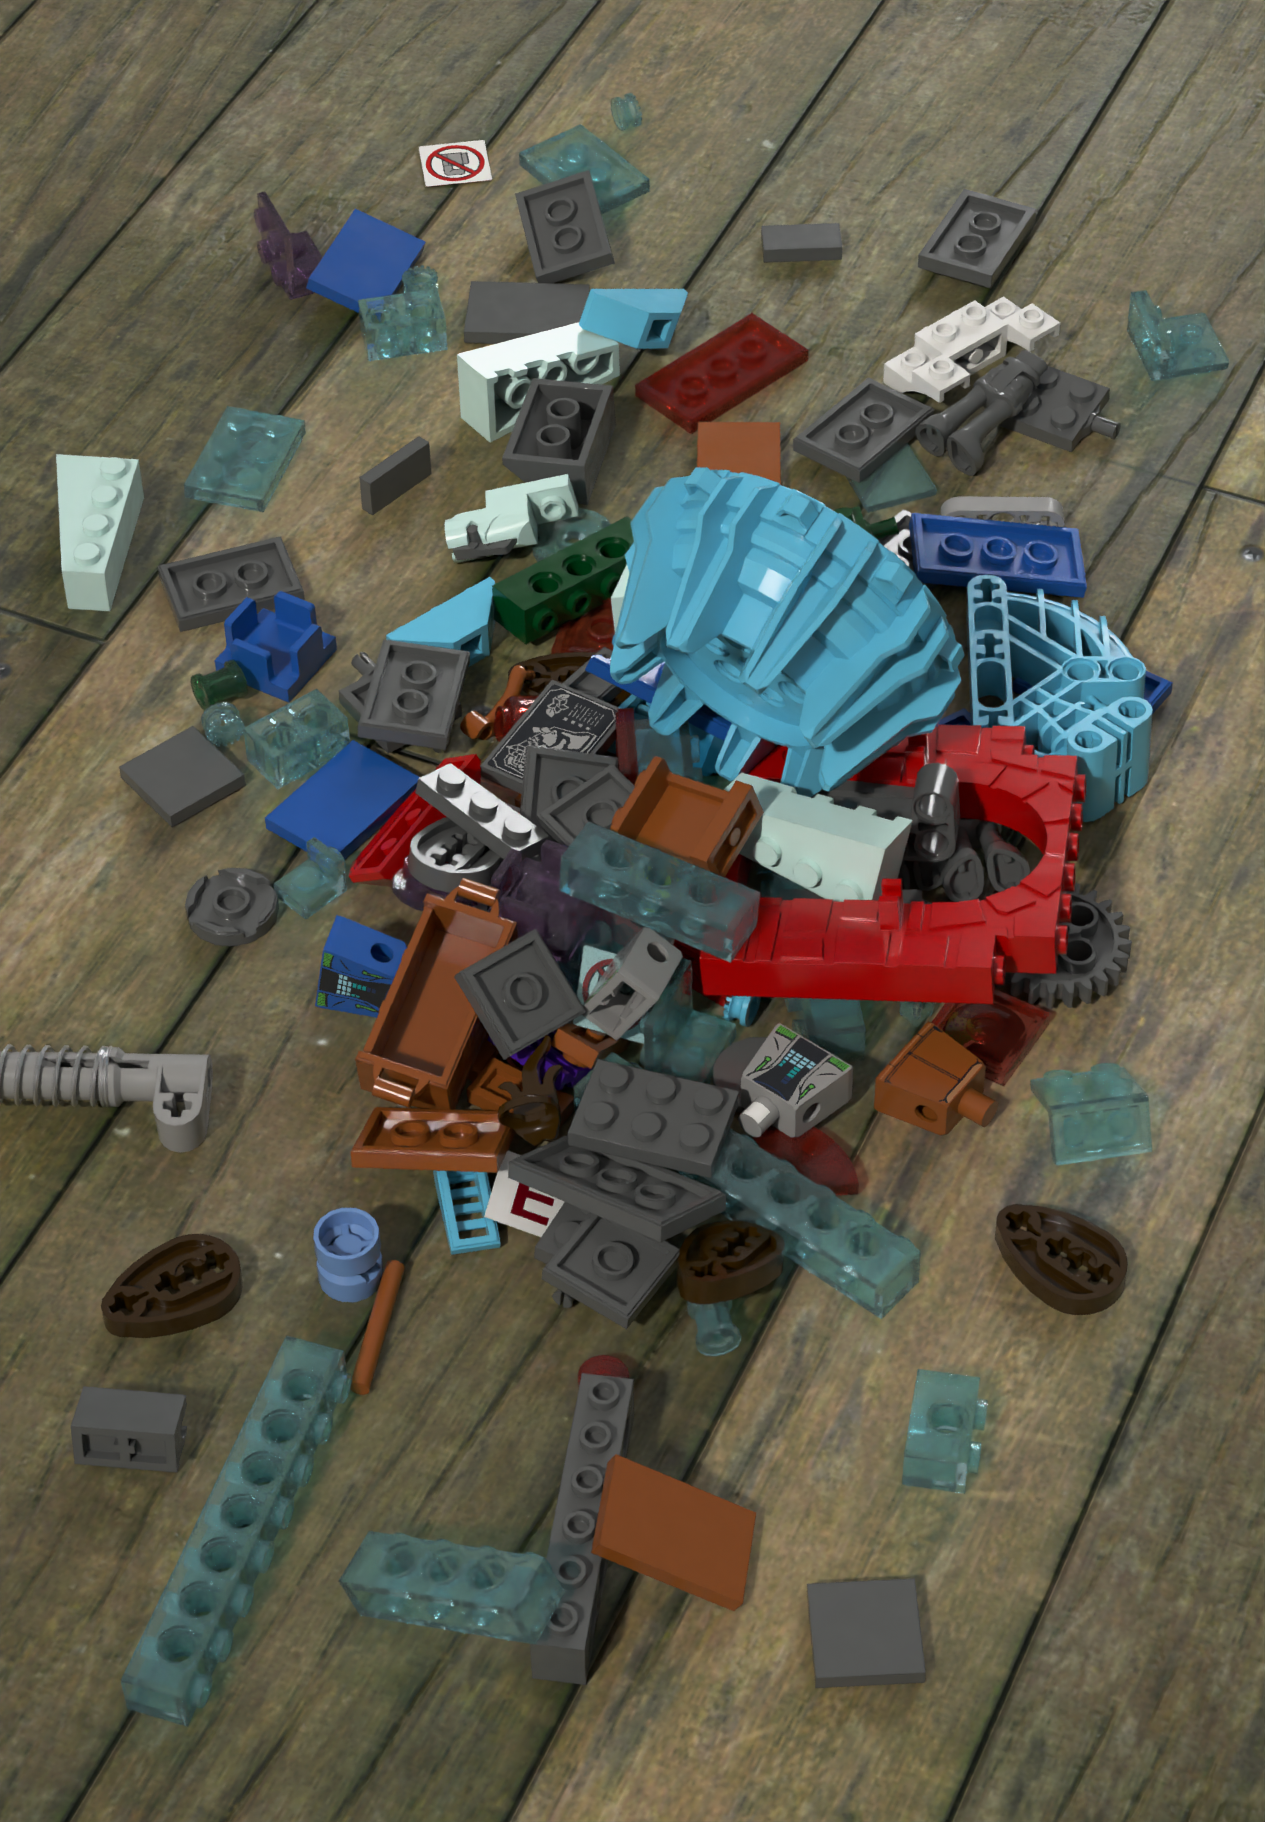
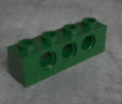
M626 516L492 585L494 620L527 645L610 601L627 565L625 554L634 542L631 529L632 519Z

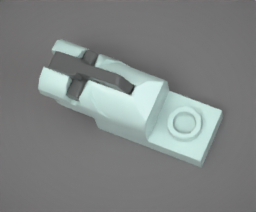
M568 474L485 491L486 508L460 513L451 519L445 520L446 542L448 549L452 548L453 550L452 560L454 563L477 558L484 559L486 556L508 554L511 549L538 544V524L578 516V503Z

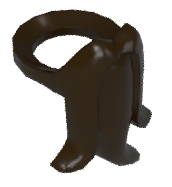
M548 1035L545 1036L541 1044L530 1055L523 1066V1091L512 1082H504L498 1086V1088L509 1092L512 1100L505 1102L499 1107L497 1113L499 1122L504 1126L512 1128L519 1136L535 1146L541 1145L545 1140H556L561 1125V1110L555 1083L563 1067L561 1065H553L546 1071L543 1083L541 1078L542 1064L551 1049V1038Z

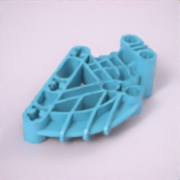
M979 575L972 578L967 586L966 616L971 725H981V728L1025 726L1026 745H1034V748L1038 746V751L1035 750V755H1038V757H1044V755L1077 756L1078 774H1086L1085 802H1077L1083 805V822L1095 821L1114 808V801L1121 804L1124 801V794L1128 797L1132 796L1142 789L1148 781L1153 709L1151 704L1144 699L1146 676L1144 663L1134 658L1124 643L1108 629L1106 616H1099L1098 622L1079 611L1078 600H1071V607L1062 603L1045 599L1043 589H1037L1036 596L1007 592L1005 582L997 576ZM1012 677L1015 679L1020 677L1033 686L1013 700ZM987 695L997 696L1003 700L1004 705L989 708L979 703L978 699Z

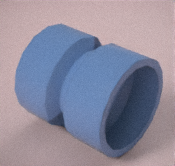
M339 1208L328 1212L316 1224L313 1236L318 1280L321 1288L330 1298L341 1302H358L367 1299L377 1292L383 1274L380 1233L376 1220L366 1211L357 1208Z

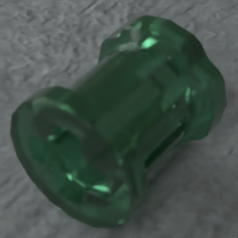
M232 659L226 661L224 667L204 676L197 673L191 677L190 682L193 694L205 712L214 710L215 704L233 696L243 698L248 695V685L244 673L236 661Z

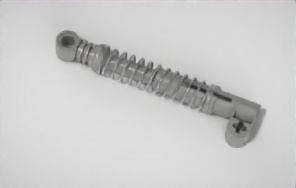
M8 1044L3 1051H0V1105L3 1099H14L17 1106L21 1104L22 1099H33L36 1107L40 1104V1100H52L55 1107L59 1105V1100H71L73 1107L77 1106L78 1100H90L93 1108L96 1106L97 1101H100L103 1108L119 1107L124 1101H153V1111L159 1140L164 1147L174 1152H188L199 1147L205 1140L213 1081L211 1055L125 1053L120 1047L102 1046L97 1053H92L90 1048L85 1045L78 1053L73 1052L68 1045H64L59 1052H54L50 1045H45L40 1052H36L31 1045H26L21 1052H17L12 1044ZM176 1102H184L186 1110L182 1111L181 1117L178 1115Z

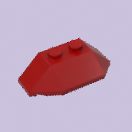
M477 754L445 758L436 767L437 770L451 763L481 785V760ZM415 789L352 863L348 875L353 883L397 888L417 886L419 881L411 875L408 869L411 840L425 827L447 816L417 795Z

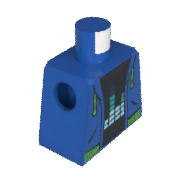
M336 915L323 949L315 1006L377 1018L383 1000H385L399 968L403 953L408 947L406 943Z

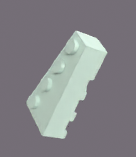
M579 323L457 354L461 418L490 443L513 431L532 378L602 385L620 376L619 344L612 339L582 329Z
M56 454L61 568L68 609L110 611L144 499L139 459Z
M742 772L724 789L729 792L736 780L752 785L764 812L739 854L825 899H833L836 902H844V899L879 900V896H882V878H898L913 820L899 816L893 821L878 817L877 810L860 805L855 810L834 804V798L817 794L814 798L797 794L795 787Z

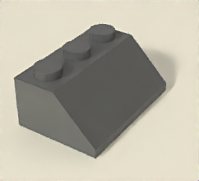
M532 378L502 457L503 465L525 483L568 474L577 503L588 505L616 426L613 386Z

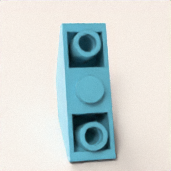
M591 289L579 326L582 329L636 349L668 348L688 292L685 289Z
M488 577L478 584L467 588L462 593L387 634L386 640L470 652V667L490 655L495 626L492 585L495 584V581Z

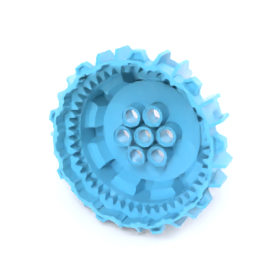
M695 467L690 476L671 478L665 486L654 488L631 521L634 542L625 554L629 577L615 632V642L610 661L611 677L619 684L633 683L660 663L665 662L648 711L649 725L658 734H672L704 704L732 724L715 764V769L719 776L731 782L741 772L748 774L777 745L788 747L781 784L795 787L797 794L810 798L822 789L830 792L888 750L897 746L906 737L932 733L954 699L955 691L961 683L958 665L965 654L962 645L956 642L953 628L948 623L947 615L937 599L895 553L889 551L878 542V539L844 515L826 507L822 502L800 491L787 488L778 482L744 472L735 473L730 472V470H710L707 467Z

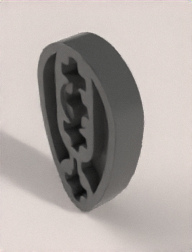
M445 817L428 825L412 838L408 869L411 875L423 885L450 893L460 885L463 878L488 886L491 885L501 873L505 860L451 819Z

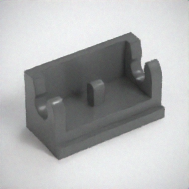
M83 1386L71 1423L74 1463L177 1473L187 1434V1426H182L187 1407L186 1395Z

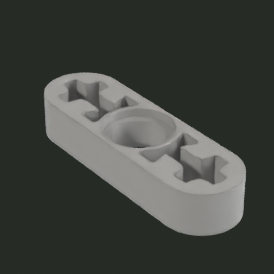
M958 496L945 501L940 510V515L956 517L962 515L964 516L963 518L978 519V515H983L984 520H991L994 515L999 513H1007L1014 517L1009 522L1064 527L1063 506L1059 501L1050 497ZM1021 515H1026V521H1022ZM1043 516H1049L1047 521H1041Z

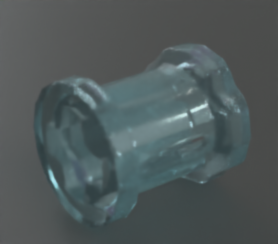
M732 1300L714 1304H695L687 1301L688 1315L696 1321L698 1333L695 1337V1344L701 1354L706 1356L725 1355L739 1346L741 1342L740 1330L736 1325L732 1324L729 1310L732 1308Z

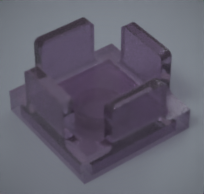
M546 840L541 846V862L527 857L522 861V852L511 849L491 878V887L500 889L498 900L499 917L517 922L518 938L537 929L554 959L566 964L610 900V895L598 884V879L588 876L587 854L551 840Z

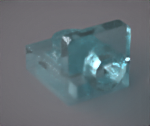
M315 837L306 842L308 859L274 883V890L278 899L304 919H308L347 891L346 863L343 856L336 848L332 846L327 847Z

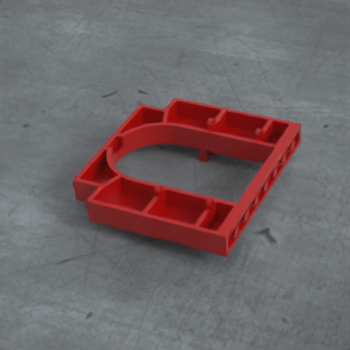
M938 725L932 733L906 737L897 746L888 750L849 780L915 787L917 773L923 766L931 763L945 764L956 772L959 780L960 818L998 823L1023 834L1044 855L1037 867L1021 880L1020 884L1016 887L1012 886L1004 891L986 896V899L981 901L974 899L959 902H932V904H924V902L911 901V904L903 903L902 879L882 878V896H879V900L844 899V902H836L833 899L810 898L782 900V898L744 897L752 860L738 854L718 888L715 887L712 908L709 913L699 957L703 995L993 1004L996 985H1004L1006 972L1056 974L1058 954H1067L1068 925H1062V923H1071L1072 894H1066V892L1075 891L1076 866L1075 863H1070V861L1078 862L1079 833L1073 832H1082L1083 805L1077 802H1085L1086 774H1078L1077 756L1044 755V757H1038V755H1035L1034 745H1026L1025 726L981 728V725ZM777 745L748 774L780 783L788 747Z

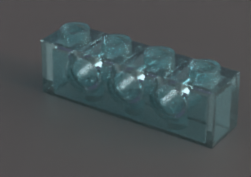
M588 822L561 856L559 891L642 926L649 927L654 931L730 963L757 926L761 892L594 823Z
M374 1531L367 1533L339 1579L340 1585L360 1616L536 1645L565 1593L554 1575L550 1563L545 1557L532 1552L520 1554L500 1551L490 1546L474 1547L454 1544L445 1539L434 1541L410 1537L403 1533L387 1534Z

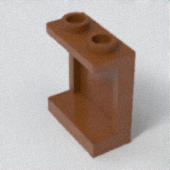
M654 756L647 769L638 775L635 788L624 806L615 812L610 832L622 855L718 888L764 812L752 785L736 780L728 792L674 774L670 771L664 758Z

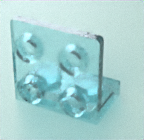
M1147 290L1131 292L1127 332L1151 381L1228 369L1229 359L1205 313L1162 319L1160 307L1153 304Z
M681 959L654 1007L652 1006L641 1018L639 1031L644 1034V1046L641 1051L640 1064L644 1065L645 1070L710 1084L713 1079V1066L719 1054L730 1046L736 1038L735 1023L693 1010L691 960Z
M1101 1063L1092 1066L1091 1071L1072 1074L1068 1070H1052L1044 1073L1043 1078L1030 1080L1031 1091L1048 1112L1051 1155L1056 1166L1152 1152L1149 1096L1124 1067L1114 1063Z

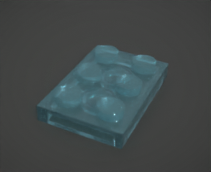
M581 124L519 152L520 166L542 184L589 170L602 214L650 192V179Z
M227 406L184 483L185 498L264 512L306 434L305 420Z

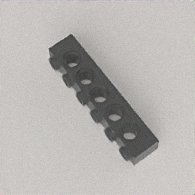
M586 1373L581 1375L530 1640L533 1679L582 1685L587 1683L608 1566L607 1559L591 1553L607 1462L615 1454L627 1458L635 1415L634 1379Z

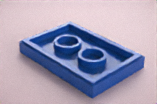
M355 209L309 277L306 289L378 322L422 254L426 242Z
M352 740L265 817L266 829L336 868L388 821L397 808L416 789L418 778L420 777Z

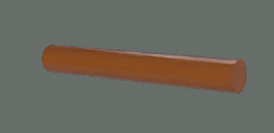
M396 1260L386 1262L349 1386L350 1390L356 1394H368L405 1271V1266Z

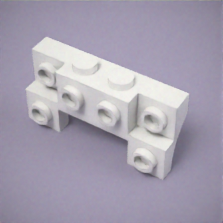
M1004 296L986 307L974 300L915 333L914 347L884 363L883 382L900 393L915 391L941 403L944 401V393L958 385H961L963 388L969 387L970 375L1006 356L1007 341L1032 351L1034 350V342L1047 334L1053 337L1059 335L1060 322L1033 303L1021 309Z

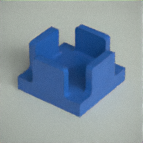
M279 591L274 596L275 612L263 608L257 614L256 601L246 597L224 622L226 648L215 660L216 673L289 703L337 650L336 637L322 632L321 626L317 625L315 606L308 601Z

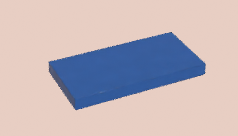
M921 513L911 514L909 530L914 573L921 583L967 587L968 582L976 576L994 575L1005 582L1007 591L1036 593L1037 589H1043L1044 594L1084 598L1087 583L1077 528Z

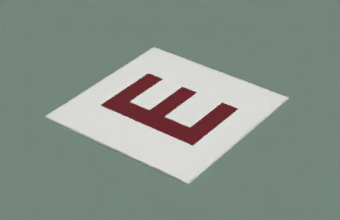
M507 1151L496 1175L484 1217L542 1237L564 1204V1201L508 1178L509 1162L522 1155Z

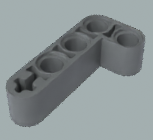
M927 764L918 771L913 799L828 796L834 798V804L855 810L860 805L877 810L878 817L893 821L897 816L913 820L902 861L939 862L950 858L955 851L960 822L959 780L956 772L945 764Z

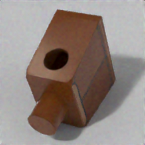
M929 1021L875 1078V1110L940 1136L949 1134L963 1117L982 1127H986L996 1114L998 1102L983 1094L986 1070L983 1061Z

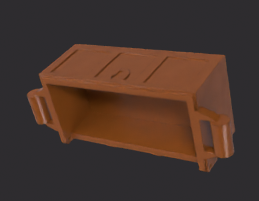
M463 878L460 885L453 889L445 899L426 894L423 901L422 915L409 945L403 953L401 963L386 998L380 1006L374 1026L363 1051H358L355 1058L361 1089L372 1092V1096L408 1108L414 1106L420 1109L455 1110L487 1031L454 976L518 939L517 922L499 917L498 900L500 889ZM460 896L491 906L492 909L490 912L456 902V900Z

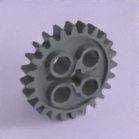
M1075 883V891L1066 892V894H1072L1071 923H1062V925H1068L1067 954H1058L1056 974L1006 972L1004 985H996V987L1000 988L1010 984V997L1012 998L1019 996L1022 992L1027 993L1029 1005H1033L1039 997L1045 998L1048 1008L1053 1007L1056 999H1062L1068 1008H1072L1073 997L1077 996L1083 1002L1089 1004L1091 1003L1092 991L1101 996H1106L1108 984L1118 986L1120 973H1126L1128 959L1130 958L1132 941L1129 940L1130 927L1122 925L1123 913H1111L1112 901L1110 899L1097 903L1096 890L1090 891L1085 896L1079 894L1080 885Z

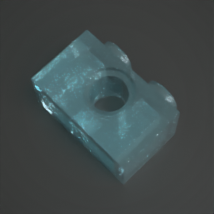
M918 1369L904 1451L902 1485L965 1494L968 1473L978 1474L982 1443L973 1441L974 1430L984 1431L988 1400L978 1398L980 1377Z

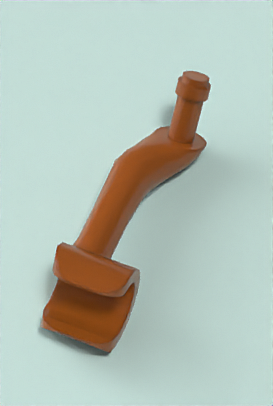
M521 665L514 666L509 675L506 690L492 710L485 717L477 711L469 712L461 721V731L471 739H490L495 733V723L519 698L525 679L532 681L535 678V672L533 670H525Z

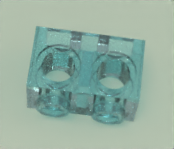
M437 288L358 300L360 331L368 361L448 350L446 318Z
M318 689L307 693L243 728L247 760L277 790L327 763L350 743L348 718Z

